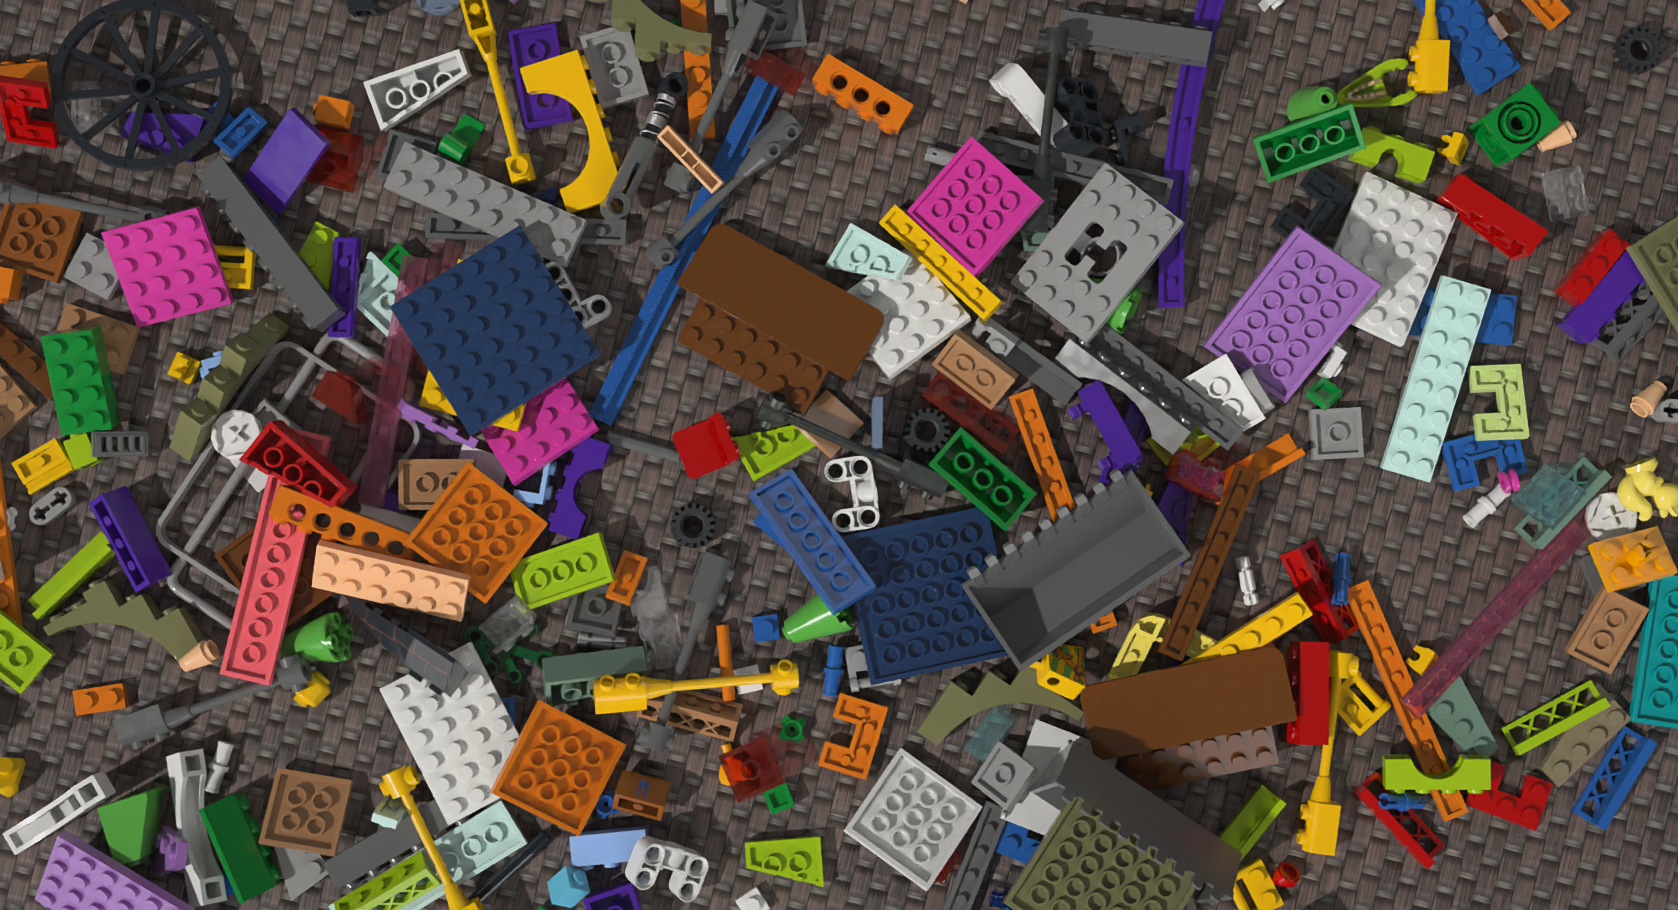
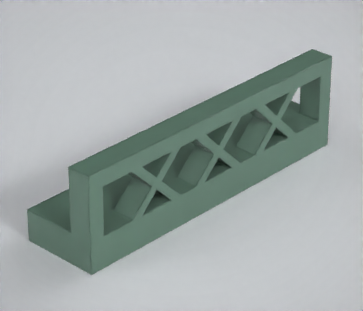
M1581 456L1513 529L1534 549H1544L1612 476L1606 470H1598L1584 456ZM1584 465L1592 475L1586 481L1577 482V470ZM1572 476V482H1567ZM1564 484H1572V495L1569 499H1560V488ZM1554 495L1555 500H1549ZM1547 502H1555V513L1551 517H1543L1542 507ZM1529 520H1537L1538 531L1531 537L1523 527Z

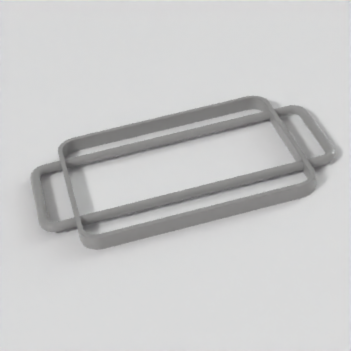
M326 333L313 352L293 342L275 344L267 353L231 410H241L281 350L294 348L307 356L308 359L277 405V408L283 413L286 412L316 364L324 367L392 412L349 479L356 485L358 484L400 418L407 421L414 430V440L402 459H411L422 441V429L417 421L413 423L401 416L403 413L400 412L397 406H393L321 359L332 341H340L403 382L406 386V391L402 398L411 402L416 393V384L409 374L354 338H331ZM210 440L159 518L156 525V535L164 547L178 555L170 569L173 575L167 578L170 590L217 622L231 629L233 619L182 587L178 583V575L185 564L189 562L239 595L240 591L233 581L192 554L250 467V464L239 463L184 549L171 542L166 534V525L215 451L212 440ZM398 466L371 506L379 507L389 490L392 489L398 480ZM325 514L320 522L321 526L329 524L331 518L328 514ZM310 611L309 613H307L305 616H303L301 619H299V620L296 621L295 623H298V622L304 620L312 611Z

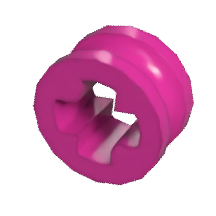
M1513 469L1508 470L1507 474L1505 472L1498 474L1500 487L1505 494L1510 493L1511 490L1514 492L1519 491V479Z

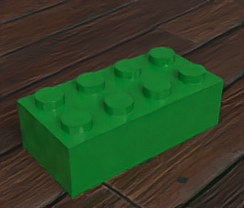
M101 325L51 331L40 336L61 435L109 430L119 425L121 421Z

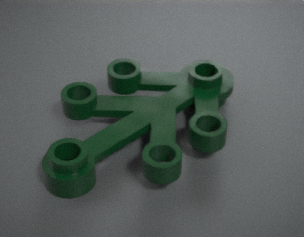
M504 613L500 619L485 626L479 623L468 625L463 632L465 644L473 643L489 675L497 673L500 666L496 660H492L486 645L496 648L507 671V679L510 683L515 684L523 679V672L516 667L510 653L536 662V666L542 671V658L546 655L549 657L556 656L550 650L537 652L514 644V642L526 636H534L539 632L540 626L536 621H528L524 624V627L501 638L491 636L490 634L502 627H512L516 623V617L513 613ZM506 615L512 618L510 625L504 623ZM529 624L535 625L536 630L534 633H530L527 630ZM474 631H478L480 633L479 640H474L472 638V633ZM489 663L495 665L496 669L494 672L488 671L487 665ZM513 671L519 673L518 680H513L511 678V673Z

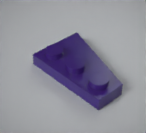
M1169 477L1156 506L1184 545L1187 540L1186 530L1188 519L1190 518L1194 488L1173 477Z

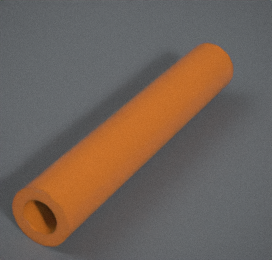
M718 625L716 629L721 677L733 676L729 625ZM734 686L722 687L723 701L735 700Z

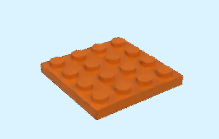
M467 461L405 539L404 543L436 567L471 575L468 591L486 604L548 523Z
M538 700L490 792L580 836L626 744Z

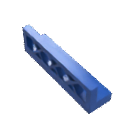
M1624 726L1617 732L1571 811L1596 827L1606 830L1657 743ZM1625 734H1628L1636 739V742L1631 749L1623 751L1621 741ZM1619 756L1621 761L1619 770L1610 772L1608 765L1610 759ZM1607 778V790L1597 794L1595 784L1598 779ZM1594 799L1596 808L1591 816L1580 810L1585 801Z

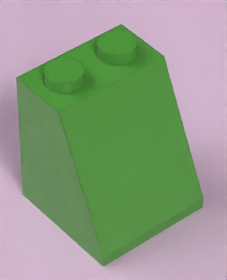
M163 785L97 808L112 858L120 864H124L127 868L150 859L149 854L156 851L154 837L156 833H159L164 796Z

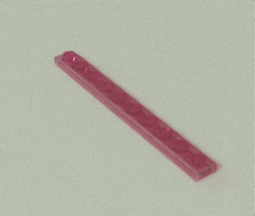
M403 254L394 303L426 283L429 259ZM393 312L357 502L377 507H385L402 414L397 406L401 398H405L414 345Z
M1570 520L1544 549H1539L1400 699L1413 716L1419 719L1587 538L1574 520Z

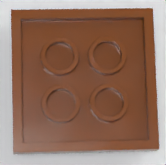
M17 203L16 207L4 204L0 216V264L61 284L85 213L44 203Z

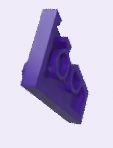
M136 112L127 113L120 136L129 139ZM145 113L138 143L166 154L173 152L154 113ZM164 114L180 148L193 140L205 127V119L196 115ZM196 154L185 161L193 163Z

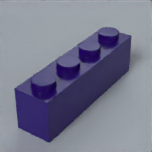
M1626 249L1584 303L1572 306L1558 322L1557 326L1578 344L1592 343L1601 334L1599 329L1603 324L1611 322L1617 315L1615 310L1632 298V291L1637 285L1640 286L1645 282Z
M126 486L103 493L88 503L135 592L159 584L173 575Z

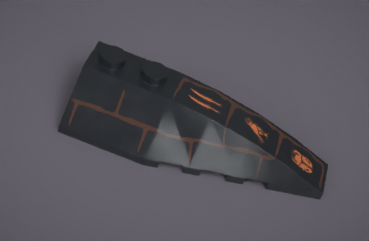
M344 595L354 612L372 635L394 657L411 670L409 672L411 677L420 683L423 679L430 683L428 688L439 696L445 693L452 697L469 673L455 658L412 629L406 628L395 618L392 619L379 608H373L365 599Z

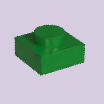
M399 243L381 260L400 279L418 262Z
M1322 377L1307 390L1306 397L1326 411L1342 397L1343 390L1325 377Z
M786 781L762 790L771 815L795 806Z

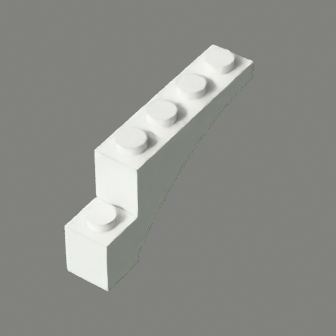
M101 771L71 787L62 796L2 834L13 853L17 855L104 803L105 799L117 792L105 772Z

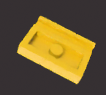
M59 438L50 440L11 463L23 485L27 487L29 495L39 492L75 471Z

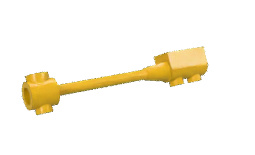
M460 0L469 36L475 41L488 66L512 155L505 159L511 184L517 185L536 179L530 154L521 153L496 61L497 32L488 0Z
M1425 0V16H1423L1418 40L1416 41V46H1411L1409 49V61H1415V70L1409 72L1407 82L1408 86L1414 87V91L1417 93L1441 94L1448 91L1450 40H1439L1437 17L1435 16L1436 0Z
M1329 649V676L1332 677L1329 693V745H1323L1319 775H1317L1307 804H1301L1300 819L1305 820L1304 829H1298L1296 841L1297 844L1302 845L1301 849L1303 851L1315 854L1335 856L1341 805L1336 801H1331L1329 773L1342 678L1350 679V676H1356L1359 668L1358 656H1353L1351 652Z
M781 660L776 665H770V673L680 681L639 676L637 673H629L625 678L615 679L611 675H604L600 680H593L595 713L605 714L647 710L648 699L672 693V691L771 683L772 690L777 694L788 695L793 691V688H798L799 686L798 668L796 663H792L789 660Z
M402 765L382 776L384 781L379 783L380 789L385 797L390 794L392 799L401 797L444 884L449 910H485L479 897L470 901L467 899L458 884L453 881L410 793V791L416 788L415 785L420 783L415 768L412 765L407 767Z

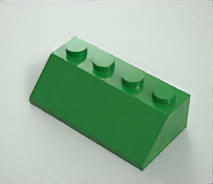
M1352 102L1252 137L1268 183L1366 149Z
M961 427L928 464L1004 531L1011 526L1037 494Z
M242 791L198 810L239 904L281 883V872L279 867L272 862L270 846L258 843L261 826L258 820L253 818L250 812V801L246 795L242 794Z

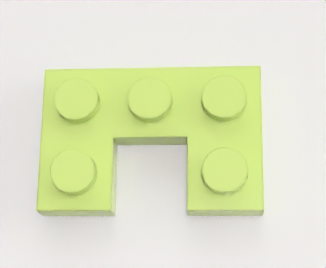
M1521 364L1470 366L1468 368L1470 393L1496 392L1498 413L1475 414L1473 416L1476 441L1527 439L1529 437Z

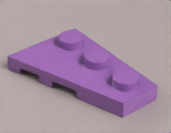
M401 398L397 406L400 412L403 413L401 416L413 423L417 420L425 424V428L435 433L441 432L457 443H463L474 449L479 441L475 435L471 437L464 426Z
M160 825L159 833H156L154 837L156 852L152 875H164V873L184 869L189 848V842L171 826Z

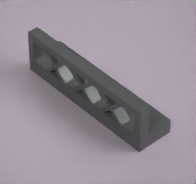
M1646 281L1633 289L1632 298L1615 310L1617 312L1615 318L1608 324L1604 323L1599 329L1601 334L1590 343L1606 352L1609 361L1617 366L1665 313ZM1647 295L1648 300L1644 305L1633 306V301L1637 297ZM1631 314V319L1628 323L1617 325L1616 320L1621 315ZM1614 332L1615 337L1608 345L1599 340L1604 334Z
M1020 339L1002 361L1064 406L1082 385L1077 379Z

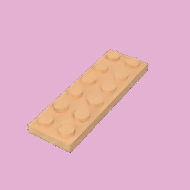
M319 540L316 548L312 587L461 622L464 617L471 575Z

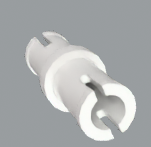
M1498 484L1485 497L1481 496L1478 499V503L1463 516L1464 521L1472 528L1476 527L1488 514H1493L1496 511V507L1505 498L1509 497L1511 492L1505 494L1500 484Z
M222 740L218 741L213 761H210L208 764L210 770L205 782V791L215 794L219 793L224 774L229 770L227 765L234 744Z

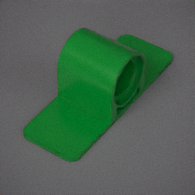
M464 114L453 133L448 131L442 138L438 148L441 152L439 157L463 166L484 130V125Z

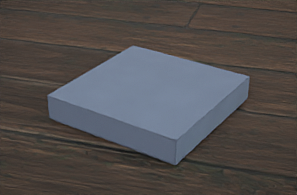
M874 397L872 399L871 448L881 450L883 397Z

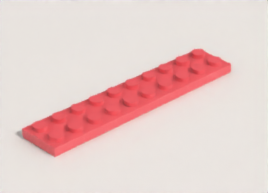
M292 428L327 459L332 437ZM269 474L220 670L222 675L268 686L272 685L308 538V534L297 530L298 525L290 522L287 525H282L272 520L273 516L269 515V510L280 483H284ZM295 504L291 507L290 511L295 517H301L305 514L306 508L302 504Z

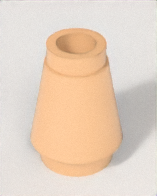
M1568 120L1560 121L1559 125L1536 141L1541 152L1572 143V140L1577 136Z
M1654 381L1632 398V403L1630 404L1632 411L1641 417L1652 415L1667 391L1666 386L1660 381Z
M202 640L179 659V664L185 672L215 663L216 659L220 657V652L212 640Z

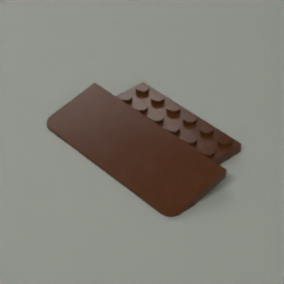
M717 224L709 230L677 282V285L700 297L677 342L769 394L771 391L784 393L789 398L788 404L804 414H807L830 371L848 381L852 380L884 325V315L879 309L725 224Z
M1273 646L1089 684L1080 693L1093 754L1101 760L1121 757L1125 776L1146 790L1279 764L1272 725L1297 720L1284 656L1280 649Z

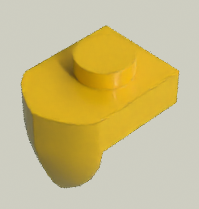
M0 757V794L12 797L18 792V785L26 765L23 758Z

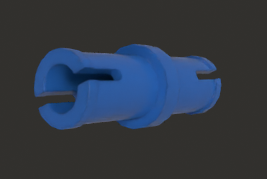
M1348 553L1335 554L1334 574L1331 575V581L1333 582L1331 603L1335 605L1348 604V587L1352 581V577L1349 575L1351 555Z
M829 644L827 666H824L823 670L826 674L822 694L837 697L839 695L840 675H843L844 671L841 667L845 646Z
M1406 791L1400 794L1382 793L1379 799L1387 800L1378 801L1379 806L1384 810L1397 809L1399 811H1407L1413 808L1423 809L1426 806V803H1418L1419 801H1426L1424 794L1408 793Z

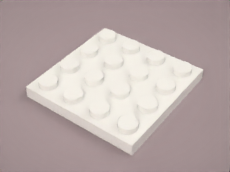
M906 248L901 252L910 256L913 260L900 281L868 275L846 291L879 309L884 315V325L868 353L890 380L971 321V317L938 277Z
M900 748L843 831L927 891L979 814L982 806Z

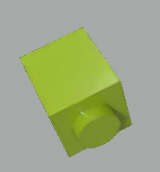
M90 432L70 434L71 439L63 442L74 470H85L106 461L105 457H92Z

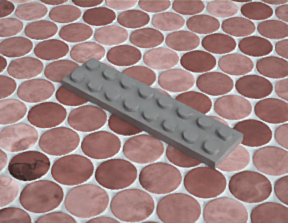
M404 142L383 186L393 193L497 238L520 225L539 256L564 267H567L588 223L583 218L407 142Z

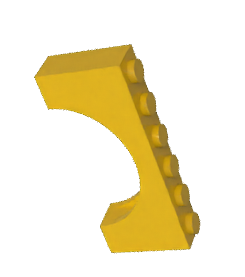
M578 50L520 68L527 92L530 95L552 94L567 100L576 107L587 126L590 140L587 163L574 182L560 189L566 211L571 214L599 206L603 199L606 198L618 173L617 167L621 166L617 151L612 152L609 144L613 142L609 127L604 128L602 118H605L602 104H596L594 94L598 93L593 79H588L586 70L590 69L585 55L581 56Z

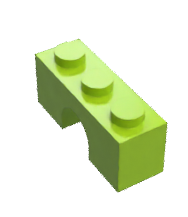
M1371 126L1361 129L1366 149L1350 154L1349 161L1372 168L1378 164L1382 153H1390L1398 162L1396 177L1417 184L1426 180L1435 153L1429 150L1427 145L1418 142L1414 144L1405 142L1404 137L1395 134L1390 136L1384 135L1380 129Z

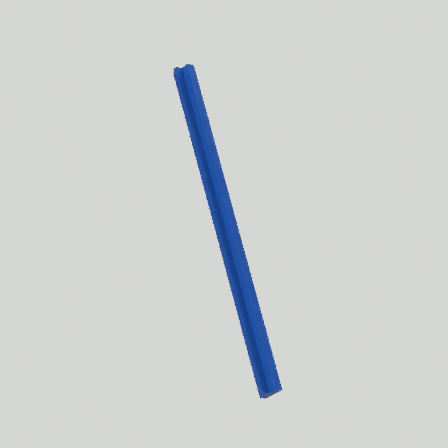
M765 57L711 166L713 171L725 183L738 171L737 169L749 150L746 144L757 134L788 72V68L780 65L776 60L772 61ZM703 184L684 223L714 195ZM724 199L675 246L679 254L662 271H659L589 412L597 420L610 426L613 425L681 288L677 285V282L705 239Z

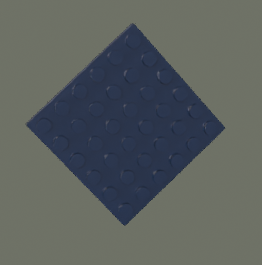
M520 225L389 306L471 437L602 356Z
M978 507L841 536L876 585L875 591L853 603L870 685L1008 656L961 586V584L970 579L967 574V570L970 567L976 566L979 572L988 567L985 557L992 553L998 560L990 518Z

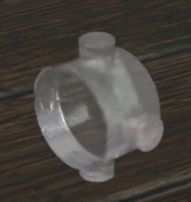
M1191 166L1188 183H1190L1191 187H1194L1199 181L1200 170L1196 169V166Z

